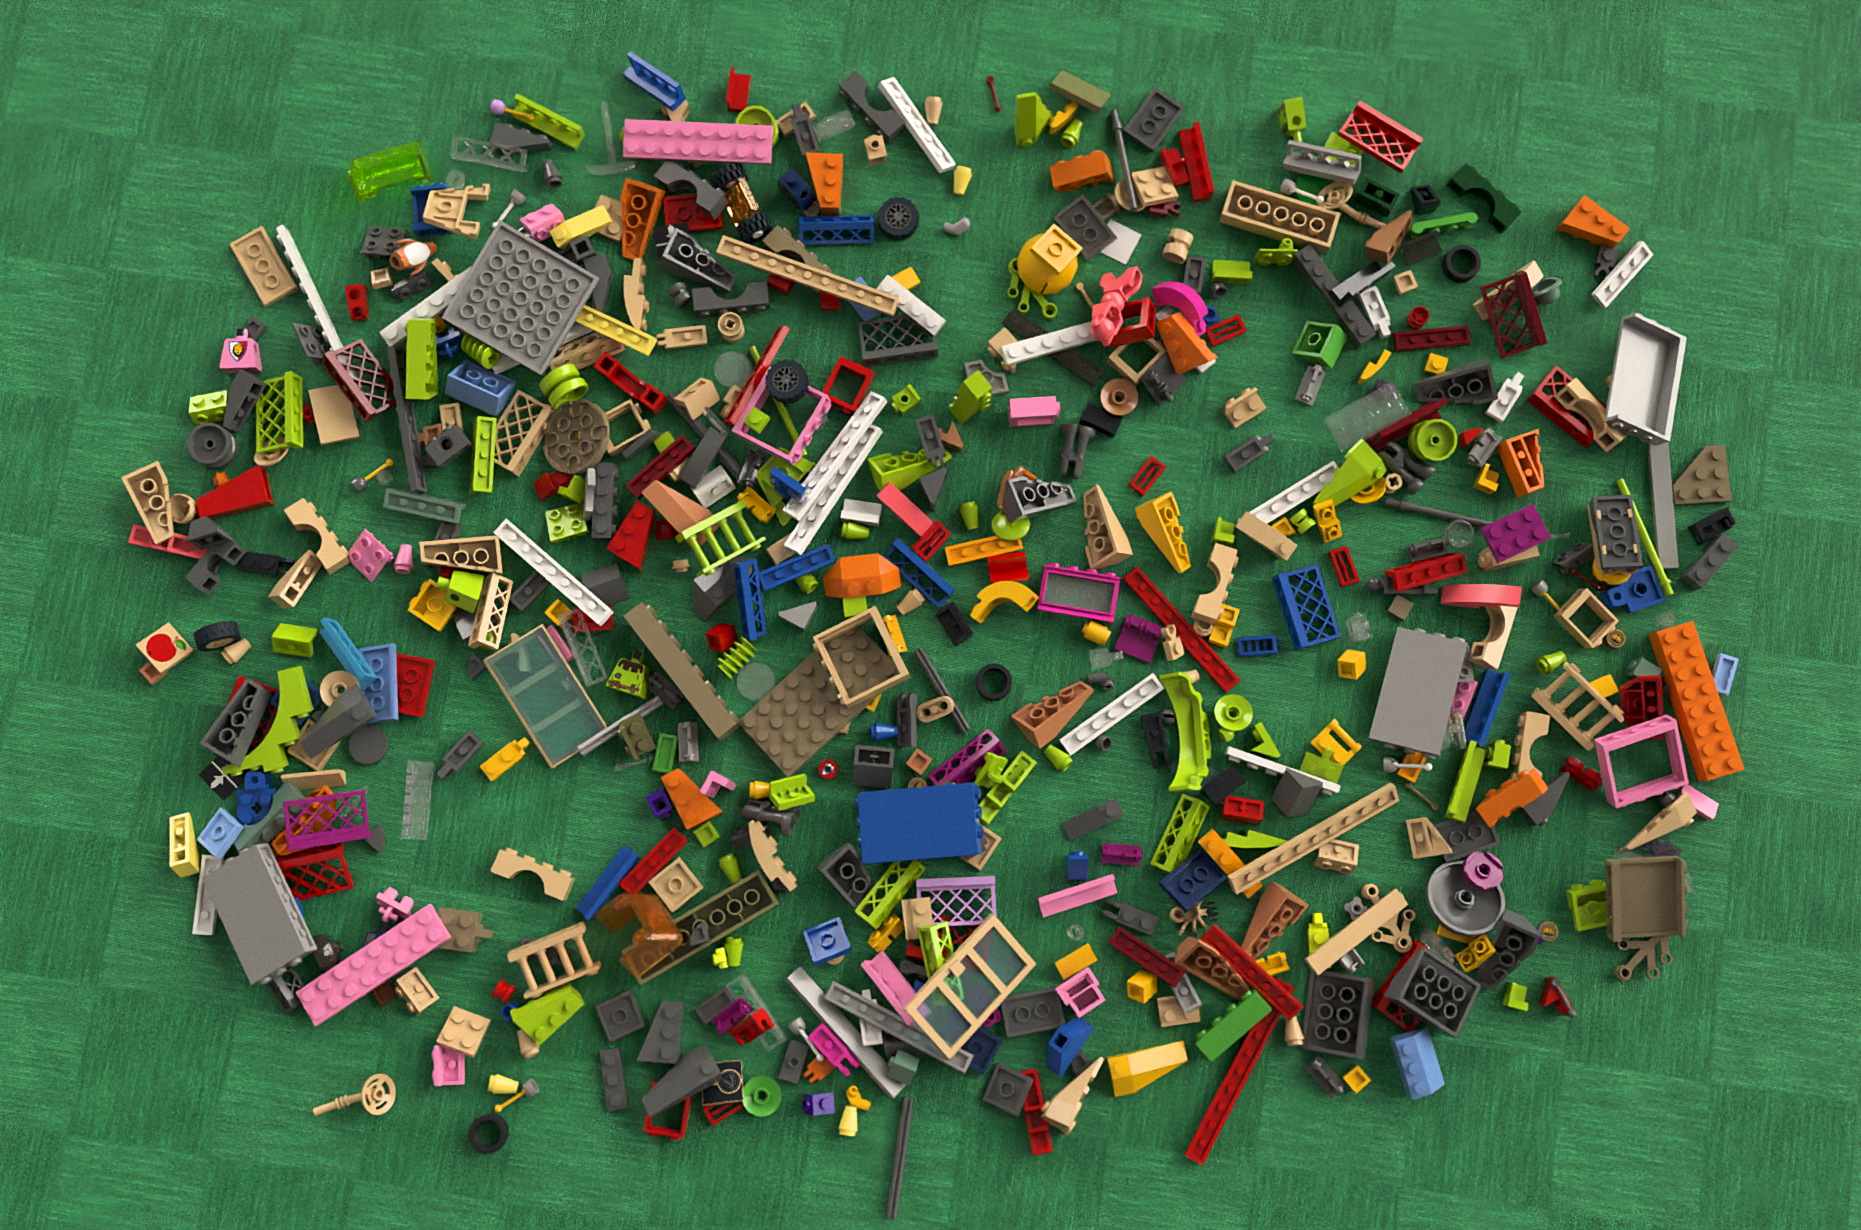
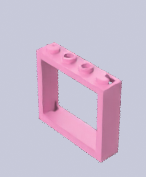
M766 372L738 422L733 427L732 432L736 437L794 466L801 459L805 446L810 444L813 432L820 427L824 413L829 411L831 400L828 395L808 386L809 389L806 395L819 401V404L791 452L787 455L746 434L750 427L743 423L753 407L759 410L762 408L770 394L765 384V377L768 373Z
M1667 714L1594 739L1606 799L1615 808L1626 807L1628 804L1641 802L1648 797L1661 795L1665 791L1678 789L1680 786L1689 784L1677 721ZM1665 733L1672 774L1617 792L1609 751Z

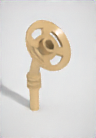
M1336 181L1324 187L1318 194V196L1323 197L1328 195L1327 202H1317L1319 207L1329 210L1339 208L1353 217L1356 222L1359 220V223L1362 222L1363 225L1368 224L1377 229L1387 225L1369 217V214L1365 215V212L1356 211L1345 203L1353 192L1351 184Z
M385 1074L372 1075L364 1083L361 1093L350 1096L344 1095V1098L343 1096L335 1098V1101L313 1108V1113L317 1116L334 1109L340 1110L341 1107L345 1108L350 1106L351 1103L362 1101L363 1107L370 1114H384L392 1107L395 1100L396 1089L394 1082ZM377 1079V1082H373L369 1085L370 1082ZM384 1082L388 1087V1094H385L382 1086ZM366 1099L370 1102L369 1106L366 1103ZM384 1101L386 1102L383 1107L376 1109V1106H380Z

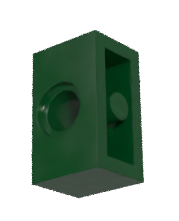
M1366 178L1354 202L1387 218L1393 210L1400 193Z

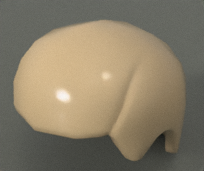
M181 493L170 497L171 513L174 522L186 524L194 519L196 515V502L193 498Z

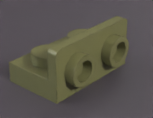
M641 713L619 722L617 732L620 739H625L627 743L625 748L629 757L633 756L634 760L637 761L640 755L656 749V744Z

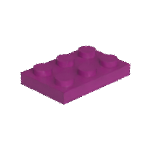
M1534 504L1480 529L1497 564L1551 539Z

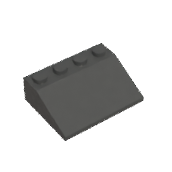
M1421 946L1392 979L1384 997L1440 1034L1457 1038L1481 984L1424 946Z
M1311 969L1302 1033L1304 1039L1301 1048L1356 1059H1365L1375 979L1323 971L1321 974L1316 975Z

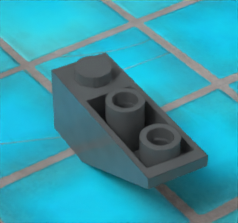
M496 123L489 141L493 150L508 155L552 150L553 147L549 138L545 135L538 134L537 136L523 128L521 130L515 129L508 123Z
M604 253L583 259L585 266H582L583 269L600 278L592 292L594 300L591 303L593 309L605 314L613 278L608 258Z

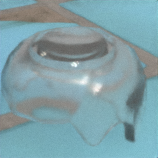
M1462 519L1450 522L1444 531L1448 544L1457 549L1470 545L1474 537V528L1469 522Z

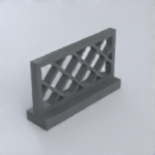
M908 315L858 322L864 367L938 357L936 336L917 324ZM907 321L912 325L905 331L899 327L902 322ZM884 324H889L893 327L888 334L880 329ZM870 326L875 330L868 336L863 333L862 327ZM914 327L922 331L917 338L910 334ZM896 329L903 333L899 340L891 336ZM877 332L885 336L880 343L872 339ZM927 334L932 338V343H923L920 339ZM906 336L914 341L912 345L905 346L902 344ZM888 339L895 343L893 348L889 349L883 345ZM869 342L877 346L874 351H865V346Z

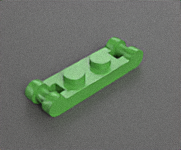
M1466 213L1413 224L1407 235L1411 240H1415L1419 235L1428 233L1429 235H1436L1444 230L1452 232L1460 227L1469 230L1477 222L1478 216L1475 213Z

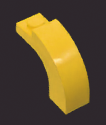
M1013 581L996 582L978 593L977 597L982 601L973 607L970 616L981 624L997 605L1004 602L1015 603L1028 612L1039 597L1021 583Z

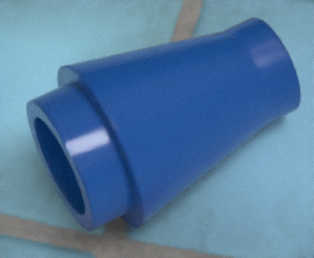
M876 722L870 724V740H875L876 742L898 737V727Z

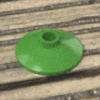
M756 1076L750 1079L743 1088V1105L748 1112L755 1116H768L775 1112L781 1103L782 1093L780 1086L771 1077ZM765 1092L766 1098L761 1099L759 1093Z

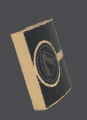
M741 1060L717 1062L716 1064L723 1080L702 1090V1105H723V1103L743 1102Z

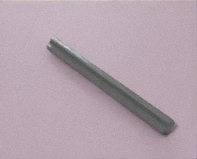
M675 391L670 392L666 396L667 400L699 437L703 439L708 431L707 427L698 417L694 420L690 419L686 408L676 405L673 399L678 394ZM722 447L717 457L732 475L738 479L742 468L727 450Z
M904 1097L886 1212V1218L889 1219L897 1218L914 1099L910 1097Z

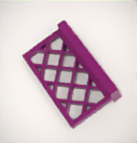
M364 789L283 802L287 837L286 845L289 851L371 837ZM360 795L361 802L356 808L348 803L352 796ZM338 798L343 803L334 811L327 805L332 799ZM312 802H318L323 805L316 814L307 809ZM298 805L302 810L294 818L289 814L288 806ZM345 805L354 810L347 819L339 814ZM325 808L334 813L327 823L319 818V815ZM305 811L313 816L307 826L298 821ZM356 813L363 816V824L354 825L350 820ZM336 816L345 821L340 828H333L330 825ZM316 819L325 824L320 831L314 832L310 829V826ZM295 823L304 827L299 835L291 836V828Z

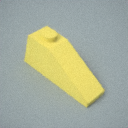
M601 205L564 221L549 232L557 247L564 249L570 242L587 235L589 238L610 224L612 220L605 207Z
M189 812L170 817V867L180 878L200 873L199 852Z

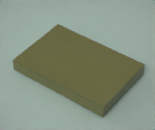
M1063 70L1051 82L1049 87L1050 90L1096 113L1101 111L1111 97V94Z

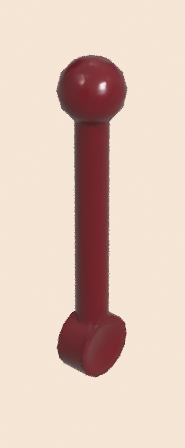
M988 76L987 83L990 84L995 103L994 110L999 112L1001 111V106L998 104L993 85L994 77Z
M1576 568L1569 570L1571 575H1576L1596 587L1597 591L1604 590V584L1594 582L1577 572Z

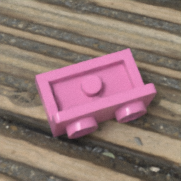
M553 204L546 205L520 219L521 225L531 234V238L538 243L551 237L549 231L565 221L563 213Z
M435 1045L432 1051V1060L434 1061L432 1080L434 1081V1086L465 1084L464 1054Z

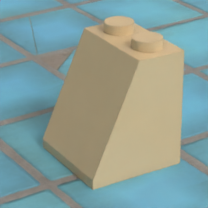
M1536 545L1497 564L1491 550L1487 547L1479 553L1478 563L1483 568V572L1526 563L1540 555Z

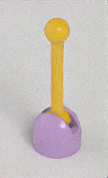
M495 99L491 104V113L494 115H503L507 112L525 117L529 121L534 120L533 114H524L507 109L505 103Z

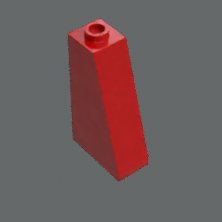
M260 465L251 468L198 498L195 510L200 518L206 516L211 520H216L274 505L267 470Z

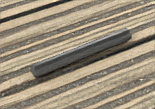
M917 649L914 655L939 697L948 696L953 700L954 709L950 715L960 732L968 731L970 729L969 724L924 649Z

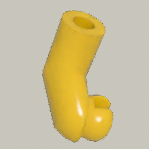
M850 1086L846 1091L850 1105L868 1111L871 1101L861 1099L858 1088Z

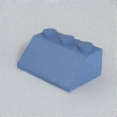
M465 359L448 374L445 394L485 411L487 414L496 416L505 408L517 381L501 374L496 375L494 371Z
M1427 1026L1389 1037L1408 1097L1414 1100L1430 1095L1445 1084Z

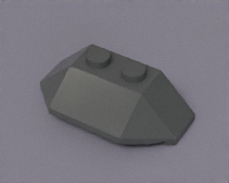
M736 556L716 567V572L707 577L703 574L693 580L692 608L704 622L709 620L737 595L733 563L751 560V558ZM750 564V565H747V567H748V575H749V576H750V574L752 573V565H751V564Z

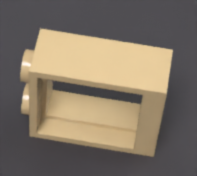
M1153 338L1143 340L1158 354L1138 374L1118 357L1129 344L1119 346L1108 357L1107 363L1125 380L1130 381L1136 386L1141 381L1139 377L1167 352L1162 342L1156 341Z
M631 399L605 414L608 422H611L632 410L643 431L615 447L609 438L607 451L611 457L623 452L646 431L652 429L647 419L643 420L640 414L643 412L638 403L633 404Z
M1588 588L1578 589L1553 615L1585 649L1598 647L1603 642L1602 638L1613 632L1616 628L1615 625L1619 621ZM1584 602L1604 621L1589 638L1569 620V617Z

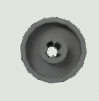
M204 423L194 428L187 442L188 451L192 458L212 469H222L232 464L239 450L238 441L235 436L214 423Z

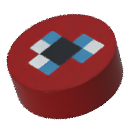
M824 760L819 765V773L825 779H832L838 773V766L833 760Z

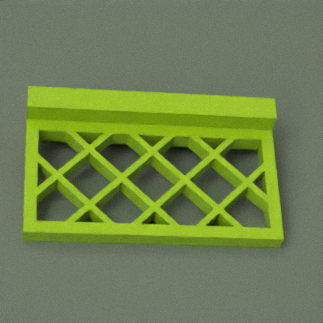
M292 371L284 372V376L264 380L267 384L266 386L271 388L265 396L262 392L256 402V453L258 454L291 447L295 449L303 448L302 377ZM284 382L285 387L280 392L277 388ZM276 391L279 395L272 403L269 399ZM284 398L285 405L282 409H280L277 406ZM268 402L271 406L264 413L263 407ZM276 409L279 413L272 420L269 416ZM285 416V423L280 427L278 422ZM266 420H269L271 424L264 431L263 424ZM276 426L279 429V431L274 436V438H272L269 434ZM285 434V443H278L277 441ZM268 437L271 442L267 447L263 448V442Z

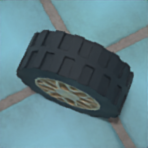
M235 621L209 624L198 629L193 634L197 649L200 651L219 650L241 639L239 628Z

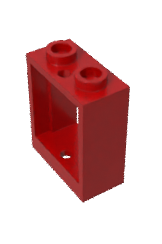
M1150 297L1124 303V308L1121 311L1123 320L1141 315L1140 324L1120 328L1110 343L1112 348L1154 338L1156 308Z
M840 356L822 391L831 400L830 408L835 406L840 409L841 413L850 416V414L854 415L862 404L875 377L874 371ZM841 369L865 380L853 405L829 395Z
M654 1081V1082H652L651 1089H652L659 1081ZM692 1096L685 1099L680 1129L652 1125L653 1117L650 1118L647 1113L644 1132H649L648 1135L653 1137H660V1134L668 1135V1139L671 1140L683 1138L686 1135Z

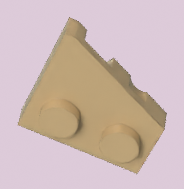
M1427 817L1406 820L1413 859L1453 853L1450 846Z

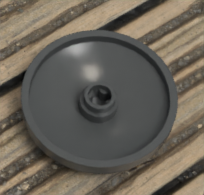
M1464 860L1444 863L1432 873L1426 884L1425 898L1431 915L1443 928L1453 934L1463 937H1478L1487 934L1500 922L1504 914L1505 898L1500 884L1492 890L1481 892L1471 886L1462 875ZM1479 868L1482 874L1487 875L1485 873L1487 871L1485 868Z

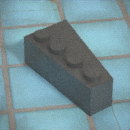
M247 678L201 740L200 744L240 768L272 694Z

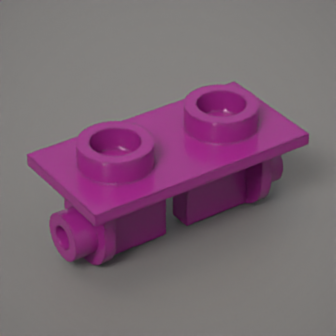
M1102 843L1101 862L1140 866V860H1142L1141 846Z
M739 997L712 1019L717 1025V1033L720 1035L722 1033L726 1034L730 1028L744 1017H747L754 1010V1007L742 997Z

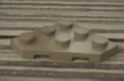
M1725 445L1705 446L1686 467L1681 476L1672 484L1674 506L1732 501Z

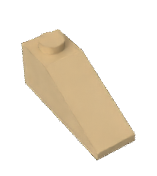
M1245 511L1235 526L1281 560L1287 561L1298 546L1282 533Z
M308 550L277 582L268 597L281 608L294 607L322 566L317 555Z

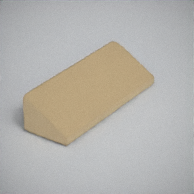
M340 769L284 774L281 776L283 783L287 781L299 790L322 788L324 785L328 787L346 785L345 771Z

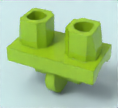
M987 752L984 756L986 764L984 767L977 768L974 773L977 778L974 783L979 787L984 786L992 789L995 782H1003L1004 778L1000 774L1008 760L995 753Z

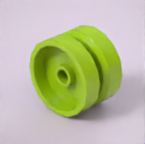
M750 106L740 112L735 124L773 126V148L779 138V128L770 111L762 106Z
M574 364L558 367L546 375L539 384V388L544 396H549L548 401L554 410H557L560 405L569 400H580L589 389L585 380L579 377V371Z
M1443 419L1423 420L1416 423L1408 435L1409 450L1415 458L1421 461L1444 460L1455 451L1457 446L1455 428Z

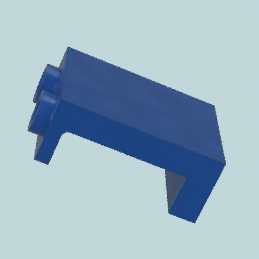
M438 182L430 186L416 185L410 188V193L413 197L415 223H412V228L417 237L454 233L425 223L423 220L430 191L449 189L447 184Z

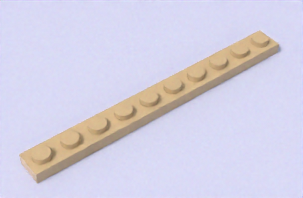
M724 235L716 251L717 255L892 317L900 300L897 296Z
M1391 782L1231 873L1227 877L1232 891L1236 895L1397 803L1400 800L1395 785Z

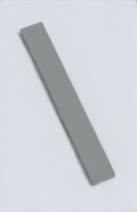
M1647 442L1656 554L1663 569H1677L1679 564L1669 444L1667 442L1655 446Z
M801 966L785 980L823 1024L849 1050V1053L890 1099H893L906 1086L905 1083L888 1077L890 1068L887 1067L884 1059L872 1046L863 1047L860 1032L835 1004L824 999L826 994Z
M835 981L832 982L824 997L825 1000L964 1074L974 1055L960 1048L948 1060L917 1025L908 1026L899 1015ZM944 1040V1042H945L949 1047H951V1046L953 1045V1044L947 1042L946 1040Z

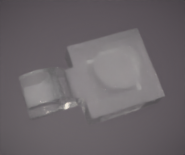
M1108 648L1089 651L1092 670L1110 668L1111 661H1121L1124 659L1123 651L1109 653Z

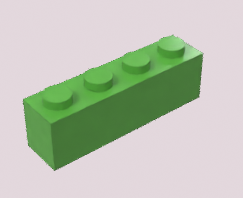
M1255 989L1252 992L1250 990L1246 991L1241 996L1242 1000L1237 1005L1235 1003L1231 1004L1226 1009L1227 1013L1223 1017L1217 1016L1211 1022L1212 1026L1206 1030L1204 1028L1196 1035L1195 1044L1211 1062L1272 1011L1271 1006Z

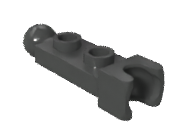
M1385 575L1382 576V581L1376 577H1371L1366 582L1367 589L1371 592H1377L1380 588H1383V595L1433 596L1438 593V590L1431 588L1429 583L1395 591L1393 578Z

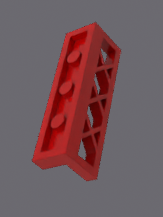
M1199 121L1193 123L1192 128L1179 130L1178 132L1183 158L1185 159V168L1190 180L1189 186L1193 202L1210 200L1214 193Z
M1451 552L1448 555L1385 570L1384 572L1385 576L1393 578L1395 591H1401L1467 573V567L1463 553Z

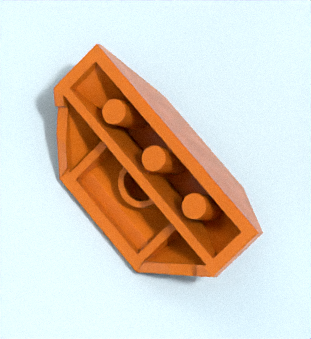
M879 553L840 557L823 576L825 596L852 598L877 595L901 587L899 567Z
M324 785L322 788L309 792L305 798L334 793L327 785ZM332 799L327 805L334 811H336V799ZM312 802L307 809L316 814L323 805L318 802ZM325 808L319 815V818L327 823L334 813ZM305 811L298 821L307 826L313 816ZM316 819L310 826V829L317 832L325 824ZM295 823L291 828V836L299 835L304 827ZM285 827L271 842V845L281 856L309 849L289 851L286 845Z

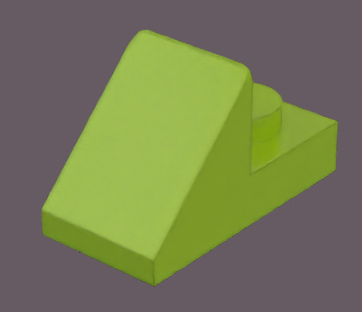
M1262 722L1252 726L1253 731L1251 733L1257 742L1260 741L1261 744L1248 752L1273 759L1281 756Z

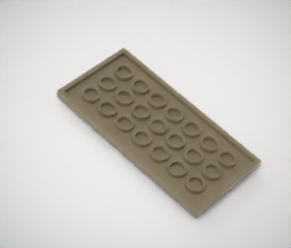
M859 626L823 643L849 698L900 674L896 664ZM816 651L812 652L738 722L787 777H792L881 694L879 693L848 709L838 699L837 695L840 692L837 687L833 688L829 680L831 674L829 670L825 671L821 664L823 657L821 653L817 654Z

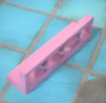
M711 770L700 792L715 798L721 785L734 791L737 784Z
M1113 874L1037 898L1042 916L1046 917L1118 893Z
M883 951L877 954L871 961H863L860 965L908 1026H915L916 1023L902 1008L916 992ZM924 1002L916 1008L924 1019L931 1013Z

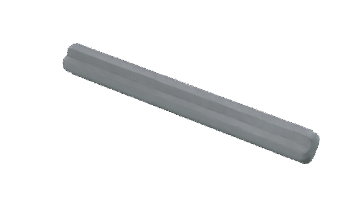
M655 696L580 744L577 749L582 756L586 755L617 735L620 721L641 713L642 717H645L662 706L663 701L659 696Z

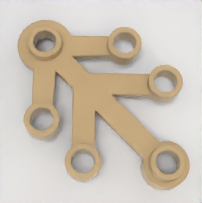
M1366 884L1362 887L1361 895L1363 898L1371 900L1373 904L1380 900L1376 885ZM1369 888L1374 890L1373 895L1369 894ZM1407 909L1402 912L1403 922L1401 930L1396 925L1398 913L1380 926L1389 929L1393 936L1385 935L1382 931L1375 930L1370 934V939L1374 942L1382 941L1393 944L1394 949L1398 952H1408L1412 948V939L1408 934L1410 923L1415 918L1414 911ZM1407 912L1411 914L1410 919L1406 918ZM1375 932H1377V933L1379 934V938H1378V939H1375V938H1374V933H1375ZM1402 939L1406 942L1405 946H1402L1400 943Z

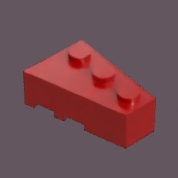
M637 500L606 549L642 572L657 514L653 509Z

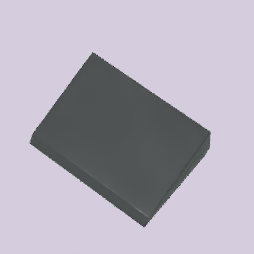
M941 468L919 478L920 488L931 511H935L948 476V468Z
M618 562L581 575L583 586L606 606L630 599Z
M1286 768L1271 799L1287 817L1307 814L1323 782Z

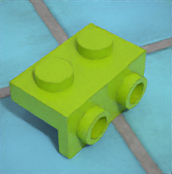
M228 390L190 397L189 415L196 426L204 423L224 421L229 396Z
M804 773L770 782L769 798L779 811L815 801V794L807 786V776Z

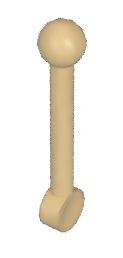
M1077 283L1076 289L1081 291L1093 310L1094 305L1084 291L1083 284Z

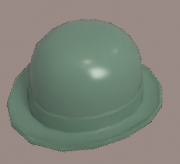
M1557 277L1541 279L1532 288L1534 298L1542 305L1554 303L1560 296L1559 286L1562 284V280Z

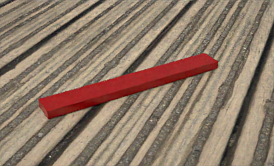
M1138 566L1123 578V581L1166 628L1167 625H1175L1176 637L1180 636L1183 647L1224 693H1227L1240 681L1235 673L1206 641L1194 631V628Z

